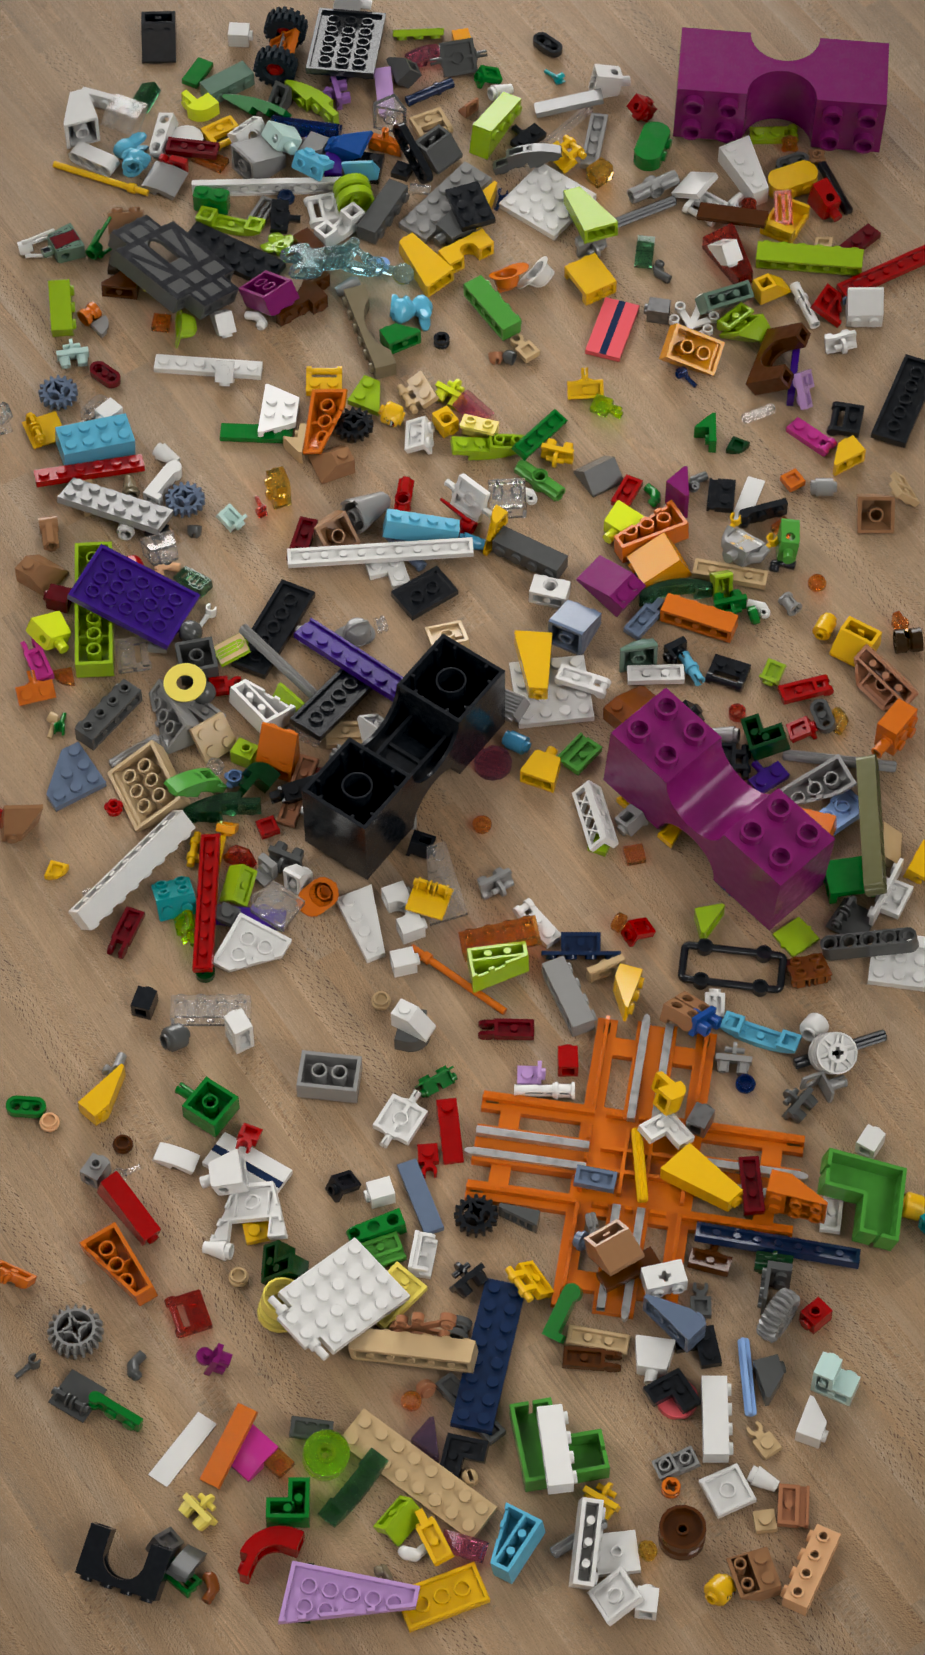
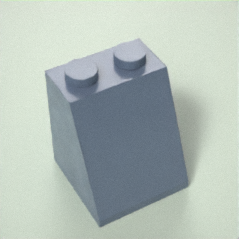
M567 600L548 621V632L552 633V645L576 655H583L601 625L602 613L596 609L585 607L578 602Z

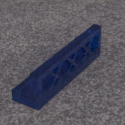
M274 115L271 117V121L295 127L300 137L304 138L311 131L331 138L332 136L341 135L343 130L340 124Z

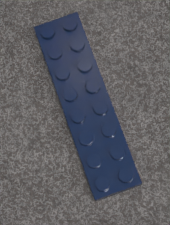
M488 1278L484 1284L471 1340L476 1341L479 1352L474 1372L462 1373L450 1427L492 1435L524 1298H521L518 1294V1289L514 1283Z

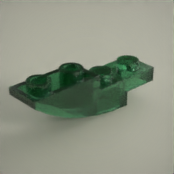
M241 791L221 793L200 799L185 807L183 811L192 823H216L220 820L223 821V815L253 816L262 814L261 797L242 798Z

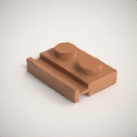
M779 1483L777 1527H804L808 1529L810 1486L804 1487Z

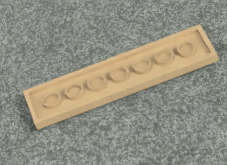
M364 1408L338 1440L342 1447L471 1543L498 1510L497 1506Z

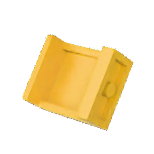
M778 194L776 204L768 216L765 229L760 228V234L780 242L793 243L809 218L810 206L788 196Z
M596 253L584 256L582 259L571 262L564 267V277L566 280L571 279L582 293V302L585 306L616 293L617 281Z

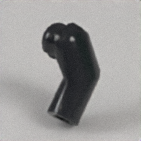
M774 559L769 563L771 564L769 570L778 572L779 567L794 570L796 561L791 564H785L783 561Z

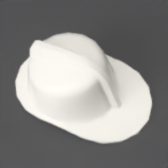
M547 256L540 258L519 280L518 289L524 288L527 285L540 288L550 281L555 272L547 264Z

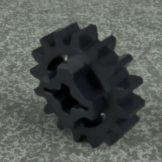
M352 407L350 411L345 408V413L341 414L335 426L336 434L340 435L341 440L347 438V442L353 440L356 443L357 439L364 441V436L369 438V433H373L374 421L372 420V415H368L367 410L361 411V407L358 410Z
M475 1194L474 1198L467 1195L466 1201L460 1199V1205L455 1206V1225L460 1226V1232L466 1230L468 1237L471 1233H474L475 1238L478 1237L479 1233L484 1237L486 1236V1231L491 1233L493 1232L492 1226H497V1205H493L492 1199L486 1201V1195H483L481 1198H478V1194Z

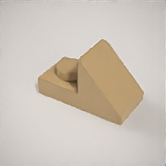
M300 423L299 430L295 431V437L283 436V447L298 463L302 464L307 426L304 423Z

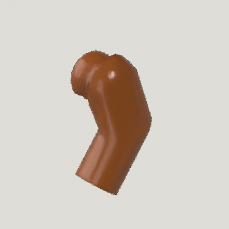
M205 1572L202 1575V1581L206 1584L207 1590L201 1600L210 1605L219 1592L220 1585L218 1577L214 1572Z

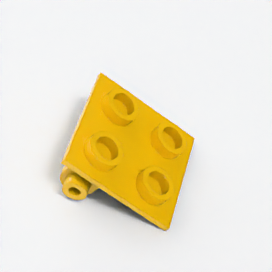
M56 411L38 417L32 412L26 414V421H23L22 425L33 449L56 442L55 427L62 426Z
M420 876L419 878L415 877L414 886L405 910L442 921L454 889L449 888L450 885L445 886L438 884V882L433 883V880L429 882Z

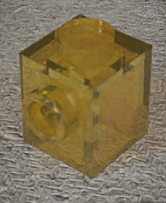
M602 157L586 167V180L597 189L613 178L612 164Z

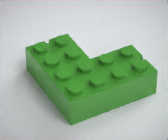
M829 1148L821 1159V1176L819 1177L817 1194L856 1204L851 1241L870 1245L872 1242L873 1247L891 1251L899 1242L907 1168Z
M551 1397L532 1400V1413L530 1414L528 1401L509 1404V1416L525 1492L547 1489L536 1413L539 1406L553 1405ZM602 1429L572 1433V1444H568L569 1451L574 1453L575 1463L571 1464L572 1471L576 1470L578 1483L609 1478L610 1465L605 1450Z

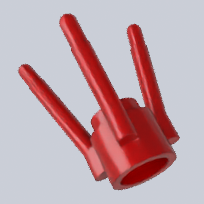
M440 498L442 503L462 518L460 520L459 534L464 532L473 534L478 523L465 516L445 499Z

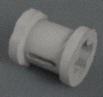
M790 591L784 593L778 599V603L785 607L789 616L796 615L802 609V604L793 598V594Z

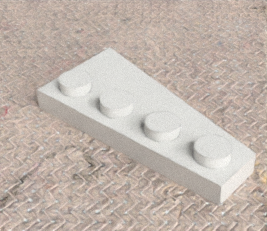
M372 884L338 897L336 903L366 962L370 963L385 957Z

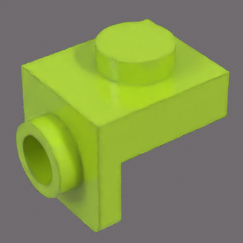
M768 658L762 674L760 673L758 676L762 680L761 683L768 687L773 685L778 687L787 666Z

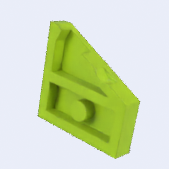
M364 375L348 398V405L356 408L361 407V410H367L368 413L379 417L380 381Z

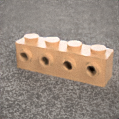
M819 1524L816 1525L814 1530L810 1529L806 1538V1542H808L806 1549L801 1548L797 1558L800 1562L797 1567L793 1566L789 1575L791 1579L789 1586L784 1585L780 1597L783 1598L782 1606L804 1616L807 1615L838 1547L841 1537L840 1533Z

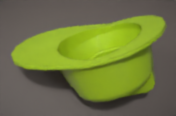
M182 310L177 311L175 318L176 348L179 346L180 339L193 337L197 332L196 319L190 314L182 313Z

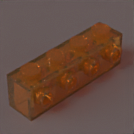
M526 915L519 919L505 920L493 925L486 924L483 927L469 928L458 932L465 962H467V948L526 941L527 948L542 945L535 915Z

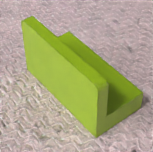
M245 864L230 865L219 901L222 903L232 902L240 907H248L258 871Z
M400 1495L373 1527L378 1533L386 1534L396 1546H400L416 1528V1524L420 1523L415 1514V1511L420 1508L412 1498Z

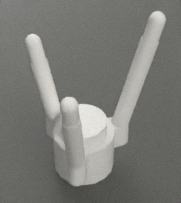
M55 229L47 230L17 242L20 256L25 255L26 259L31 257L44 258L42 254L31 253L34 251L32 245L47 240L46 235L54 232Z

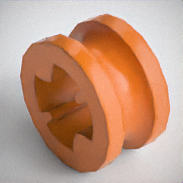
M667 1477L663 1480L661 1492L664 1497L673 1499L679 1495L681 1488L679 1480L674 1477ZM668 1484H670V1486H675V1490L673 1492L671 1489L666 1490Z

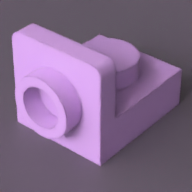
M538 1061V1066L517 1065V1085H541V1080H545L546 1068H542V1061Z

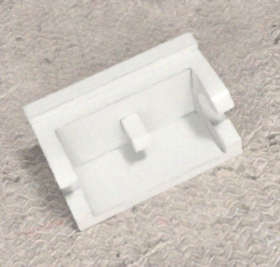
M415 1230L408 1264V1271L415 1277L431 1279L438 1245L435 1234Z

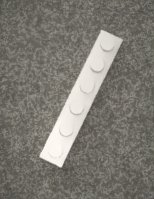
M156 354L154 372L215 377L216 360L235 361L234 378L261 380L263 362Z

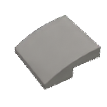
M155 161L141 187L148 189L155 196L158 192L173 201L188 172L171 164Z

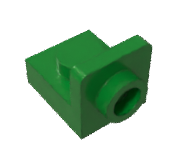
M480 65L474 74V81L479 89L483 87L485 82L501 84L503 80L497 67Z

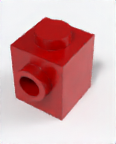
M818 1296L800 1311L799 1322L805 1330H809L814 1335L832 1319L833 1310Z

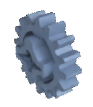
M57 375L55 379L50 376L49 381L45 379L44 384H40L38 393L40 402L44 403V407L50 406V410L56 407L57 411H59L60 407L66 410V405L73 406L72 401H77L78 389L76 383H73V379L67 380V376L60 378Z
M187 481L186 485H183L182 482H180V486L173 484V489H168V494H165L166 507L173 509L174 516L180 514L181 518L184 515L191 518L192 513L198 515L197 510L202 511V506L205 505V494L202 492V488H197L196 483L191 486L189 481Z

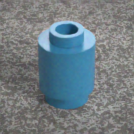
M507 730L502 738V744L505 745V748L520 755L527 753L531 748L530 738L514 730Z

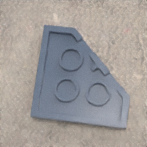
M79 742L61 750L46 793L47 799L56 812L107 786L106 781Z

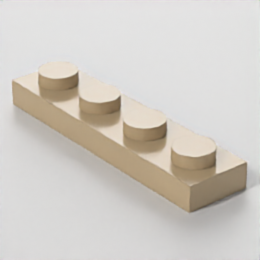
M699 558L695 559L692 577L710 580L709 573L729 570L733 572L734 585L762 590L766 588L769 574L767 570L741 567Z

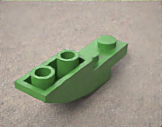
M210 768L188 770L164 782L169 793L176 797H198L201 792L224 793L227 789V786Z

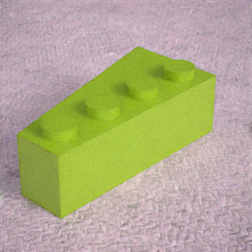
M504 91L473 124L469 153L488 160L516 117L520 115L522 111V98Z

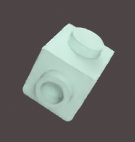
M229 503L215 517L231 533L235 528L239 530L246 524L244 520L247 518V515L244 514L242 516Z

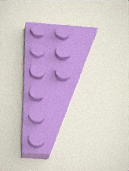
M292 1561L278 1625L416 1610L420 1586Z

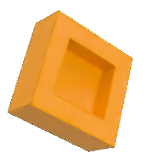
M220 820L216 824V831L221 832L223 836H232L239 829V823Z

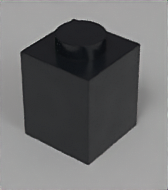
M138 985L130 1005L133 1016L151 1020L159 1001L157 990L149 986L142 987Z

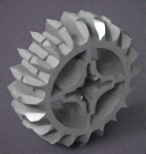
M785 1287L773 1296L757 1325V1334L762 1339L773 1343L781 1337L800 1305L799 1295Z
M75 1303L72 1309L68 1305L66 1306V1311L59 1309V1315L53 1314V1321L48 1323V1341L52 1344V1349L57 1350L59 1355L65 1353L67 1359L70 1355H73L75 1360L78 1357L77 1355L85 1358L86 1352L92 1355V1348L98 1349V1342L103 1340L104 1328H102L103 1322L99 1320V1315L97 1313L94 1314L92 1308L86 1310L84 1304L81 1308H78V1305ZM73 1326L75 1327V1330L78 1331V1337L76 1336V1333H73ZM88 1335H89V1337H88L87 1339H85L84 1341H82L85 1336H88Z

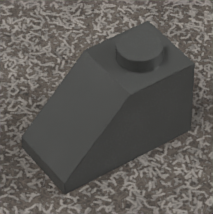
M778 1354L753 1360V1373L765 1406L770 1405L783 1382L784 1373H786L785 1364L783 1361H780Z

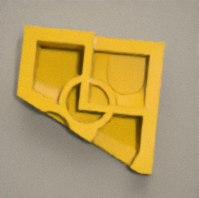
M497 504L492 511L483 555L485 556L492 551L493 539L501 528L508 523V511Z

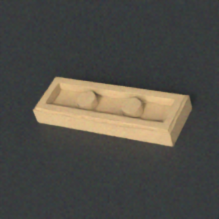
M569 1324L565 1346L619 1351L623 1357H627L631 1335Z

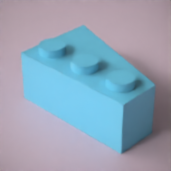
M507 1502L490 1564L495 1576L513 1584L546 1531L541 1519Z

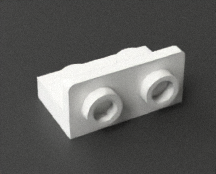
M426 416L406 421L404 450L407 454L423 449L428 455L432 454L435 427Z

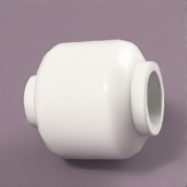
M810 1013L800 1024L799 1030L806 1041L812 1042L819 1034L828 1032L829 1024L823 1015Z

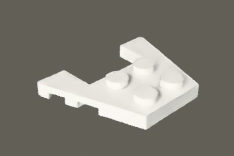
M273 1181L249 1183L250 1191L230 1194L224 1207L225 1212L222 1218H219L216 1224V1232L214 1235H211L210 1242H230L232 1224L269 1221L267 1237L270 1240L288 1239L275 1183Z

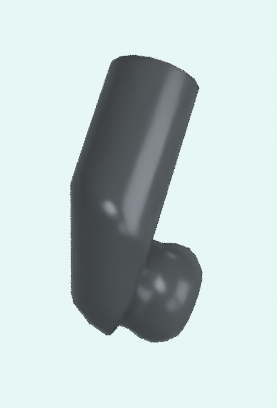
M706 471L690 477L688 482L689 491L697 492L700 488V483L709 479Z

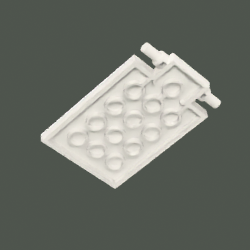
M354 1237L281 1289L277 1296L285 1304L282 1305L274 1295L269 1297L267 1301L275 1308V1313L278 1315L277 1321L304 1350L309 1348L312 1352L315 1351L324 1361L329 1357V1354L323 1349L321 1343L334 1355L408 1301L410 1295Z

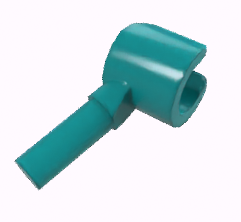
M547 69L544 70V73L554 79L556 85L566 82L563 79L565 77L563 72L556 75Z

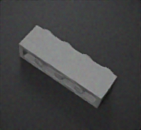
M564 956L542 963L541 974L572 1037L594 1030L597 1017L594 1010H590L588 1006L587 995L585 993L582 994L580 990L581 984L579 979L574 978L572 974L573 968L571 963L567 962Z

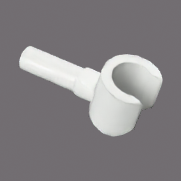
M211 603L206 605L205 615L199 623L201 627L209 618L216 617L217 607L210 610Z

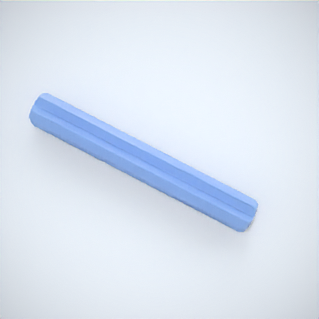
M742 1337L738 1339L737 1345L745 1416L753 1417L757 1415L750 1340Z

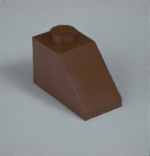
M120 271L101 282L102 296L137 300L140 286Z

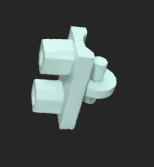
M72 338L69 339V344L62 345L63 350L56 351L57 362L60 363L62 369L71 368L70 360L77 359L78 366L80 367L88 365V346L81 347L80 343H73Z

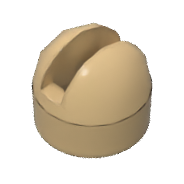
M472 1468L466 1469L461 1475V1480L468 1486L473 1487L478 1483V1473ZM468 1473H471L472 1481H470Z

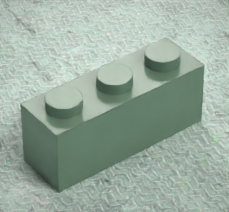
M242 60L201 81L200 93L202 96L209 93L221 103L225 100L222 97L223 94L236 95L255 85L254 72Z
M749 280L703 293L695 298V302L701 316L712 311L737 305L740 302L744 303L755 296Z

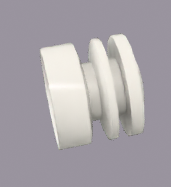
M841 1032L819 1034L812 1040L808 1051V1057L814 1069L830 1075L849 1071L857 1061L858 1054L856 1043L853 1039ZM832 1051H838L839 1054L836 1056L832 1055Z

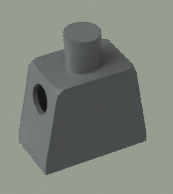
M451 209L437 222L436 236L433 237V242L436 246H440L443 243L450 245L458 239L476 232V229L462 232Z

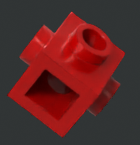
M638 93L634 95L626 106L633 113L632 117L637 121L648 122L657 111L653 104L654 101L650 97Z

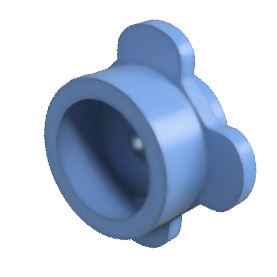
M237 769L226 772L224 774V778L227 779L226 786L230 789L239 786L238 783L243 779V772Z

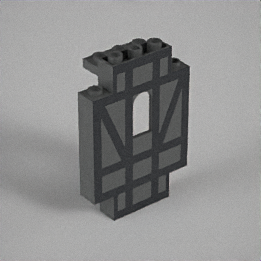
M145 215L111 232L108 246L112 249L109 264L120 270L172 313L185 307L201 320L235 301L239 290L231 282L235 270L174 221L160 226L148 215ZM150 242L160 243L179 259L169 263L149 247Z

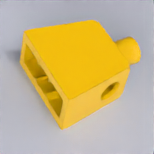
M548 746L545 752L535 750L520 770V782L554 793L561 768V758L556 756L558 750L553 746Z

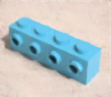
M387 508L383 523V537L405 541L458 538L460 532V520L397 509Z

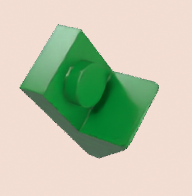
M711 413L694 427V438H705L708 452L716 453V413Z

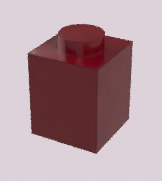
M51 583L43 596V600L46 602V609L68 614L72 601L67 599V595L72 588Z

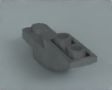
M533 143L507 149L506 157L493 161V171L495 175L505 174L509 170L521 168L527 163L530 169L541 167L544 163L556 161L562 157V147L555 144Z

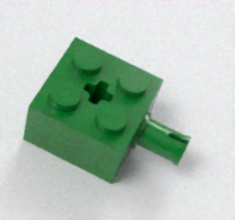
M205 1077L195 1090L183 1082L179 1083L181 1087L177 1086L175 1089L176 1094L186 1099L182 1105L183 1117L215 1138L240 1109L239 1097L208 1077Z

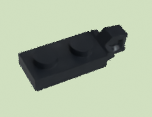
M316 774L277 787V790L269 793L272 804L282 801L283 804L287 803L289 805L301 801L302 789Z

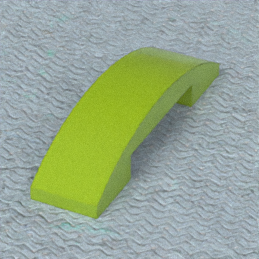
M201 206L195 217V220L222 233L235 236L258 235L266 223V219L249 216L248 220L219 214L218 209Z

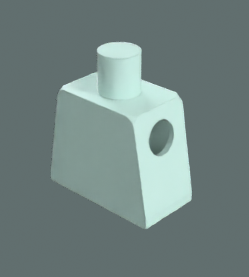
M268 120L261 133V136L275 150L289 153V155H295L302 142L295 127Z

